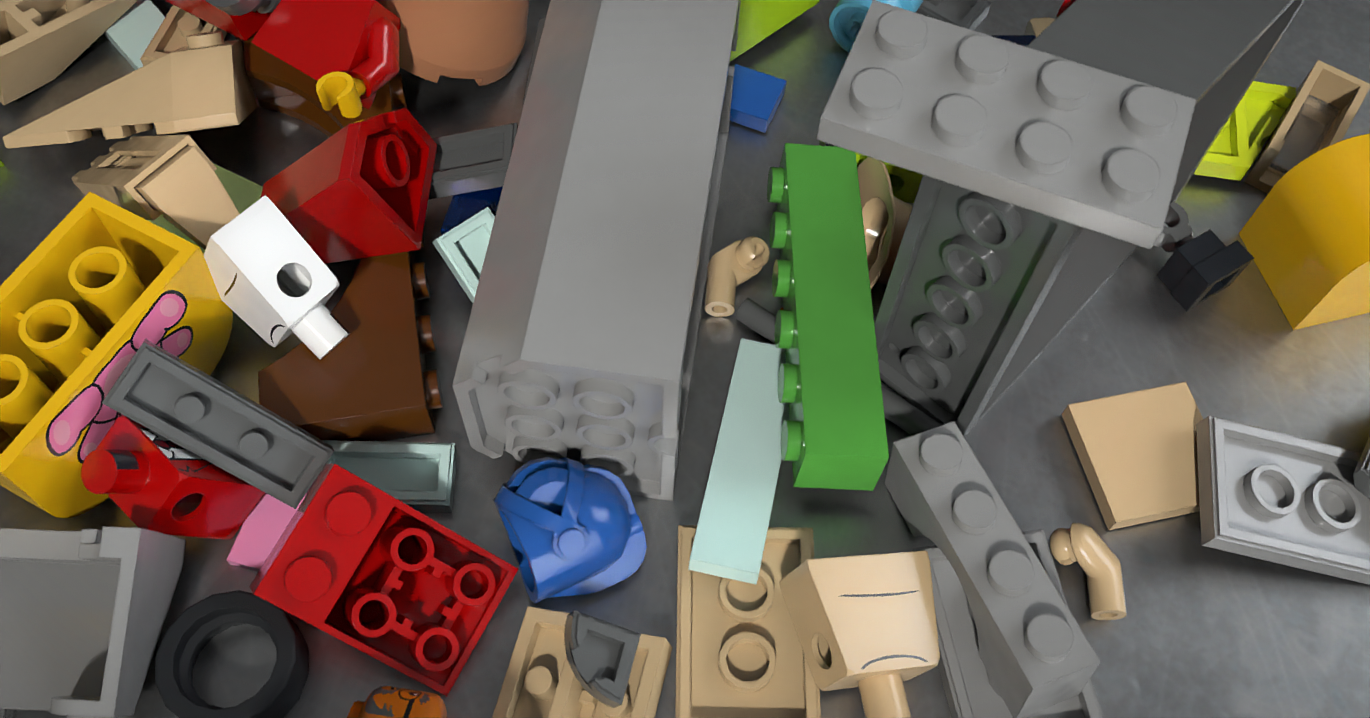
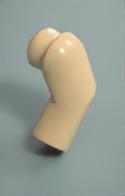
M757 236L746 237L744 240H738L711 257L707 268L706 313L715 317H726L734 313L736 287L758 274L769 261L770 250L763 239Z
M1072 523L1071 528H1057L1050 535V548L1053 557L1063 565L1078 562L1086 573L1091 617L1097 620H1117L1127 616L1121 563L1092 527L1082 523Z

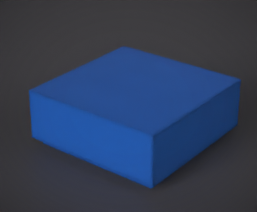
M735 64L730 121L766 133L785 94L787 81Z

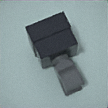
M1171 202L1165 224L1168 227L1164 226L1153 245L1161 247L1166 252H1173V254L1158 272L1157 276L1170 289L1171 295L1187 312L1230 286L1254 257L1238 240L1226 246L1211 229L1193 238V230L1188 225V215L1184 208L1175 202Z

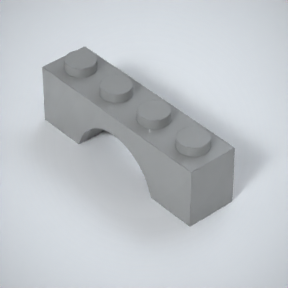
M955 421L893 442L884 484L914 537L925 536L934 542L954 569L973 613L978 635L979 657L1012 717L1023 718L1078 696L1101 661Z

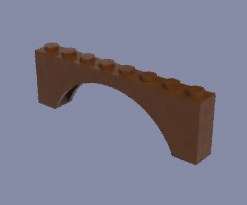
M256 33L244 41L245 71L260 107L302 120L328 137H331L350 123L395 109L407 108L402 74H397V76L377 91L370 109L368 110L362 106V112L356 118L342 116L338 103L329 111L323 110L316 92L317 80L252 44L251 42ZM423 235L420 248H424ZM414 251L361 258L352 281L331 311L350 334L321 360L301 342L282 358L258 372L259 404L321 440L384 442L435 433L432 409L443 408V396L438 370L428 371L426 353L437 352L431 315L421 316L420 300L430 299V288L425 263H415Z

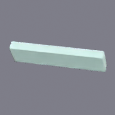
M743 338L740 340L688 570L757 585L782 458V425L784 420H789V403H780L778 400V374L781 363H786L785 349Z

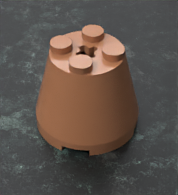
M375 0L400 18V67L418 77L435 83L438 82L440 75L459 79H475L479 86L496 82L505 77L514 68L526 40L529 0Z

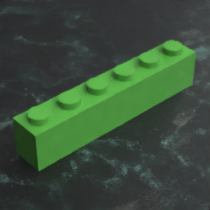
M785 143L780 166L770 167L767 181V201L777 203V212L772 213L770 222V248L779 249L780 260L776 259L773 267L772 294L773 297H782L783 310H778L776 316L775 346L776 348L785 349L786 363H781L779 368L778 400L780 403H789V420H784L781 431V457L783 461H792L793 487L873 491L889 459L856 153L836 146Z

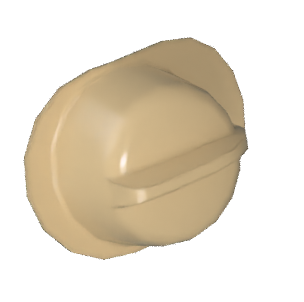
M867 157L859 164L857 171L870 288L872 289L875 283L888 284L913 206L893 196L891 180L886 165L880 160Z

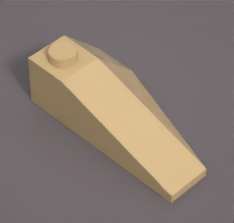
M222 31L186 36L188 46L181 47L3 136L5 148L72 143L91 138L93 136L91 131L102 130L106 140L126 138L131 136V134L153 129L152 123L155 125L157 135L239 125L257 108L254 91L245 71L242 40L224 41Z

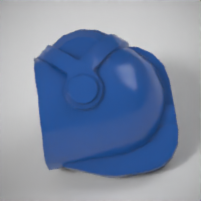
M544 457L530 460L514 471L508 482L502 484L496 497L493 499L506 529L525 589L531 601L535 604L551 597L587 595L599 592L631 576L644 561L647 549L645 533L629 491L618 476L602 466L583 465L579 461L566 457L559 459Z

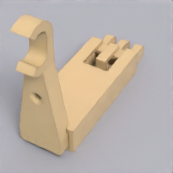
M189 135L132 136L127 141L116 142L109 148L110 153L98 156L90 163L92 167L88 170H80L71 177L73 183L85 196L90 191L147 220H155L163 214L165 219L204 250H206L210 236L240 214L216 175L215 170L217 168Z

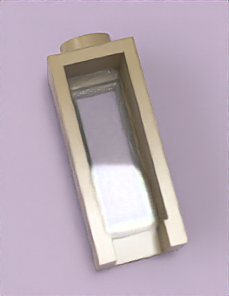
M1317 60L1296 90L1297 94L1281 116L1244 182L1268 194L1278 180L1295 165L1319 150L1342 141L1370 89V84Z

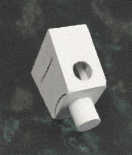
M266 195L210 236L203 256L221 300L269 345L276 347L294 333L321 360L350 334L341 322L325 307L327 301L339 287L337 278Z

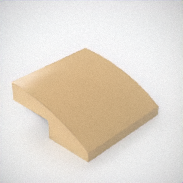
M527 606L492 718H655L673 648L666 638L641 634L622 705L612 708L590 695L577 680L570 667L564 643L565 623L569 613Z

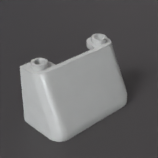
M103 526V530L82 529V531L0 528V709L50 711V714L65 715L66 718H116L132 716L183 568L186 539L143 528Z

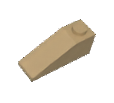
M0 0V102L5 106L55 80L138 0Z

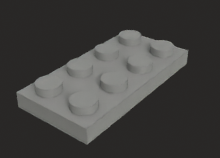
M873 0L823 111L817 140L1151 249L1164 228L1196 99Z

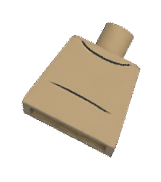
M927 550L807 559L779 581L781 592L816 685L823 691L859 687L866 718H911L903 681L910 680L936 667L940 659L931 568Z

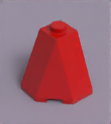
M407 108L385 112L350 123L266 181L263 185L261 198L266 195L324 264L420 250L437 144Z

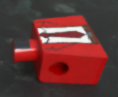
M123 414L116 419L96 450L86 456L81 468L82 482L88 491L94 494H107L138 528L167 535L223 540L232 539L265 493Z

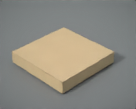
M1186 382L1067 405L1061 415L1108 531L1200 512L1196 424L1202 421L1203 417Z

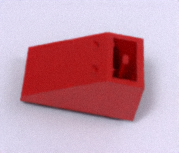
M333 463L324 466L249 587L254 595L433 690L448 696L515 577L518 568Z

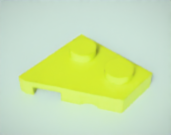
M1253 81L1194 174L1241 181L1277 126L1281 116L1297 94L1296 87Z

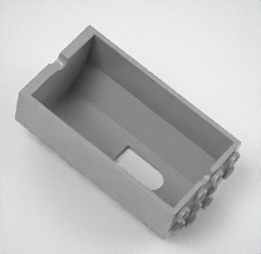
M550 0L452 383L472 449L493 459L501 457L503 451H506L524 464L530 460L544 457L556 459L566 457L579 461L583 465L602 466L622 480L631 496L673 501L729 133L735 67L729 66L731 51H736L741 0Z

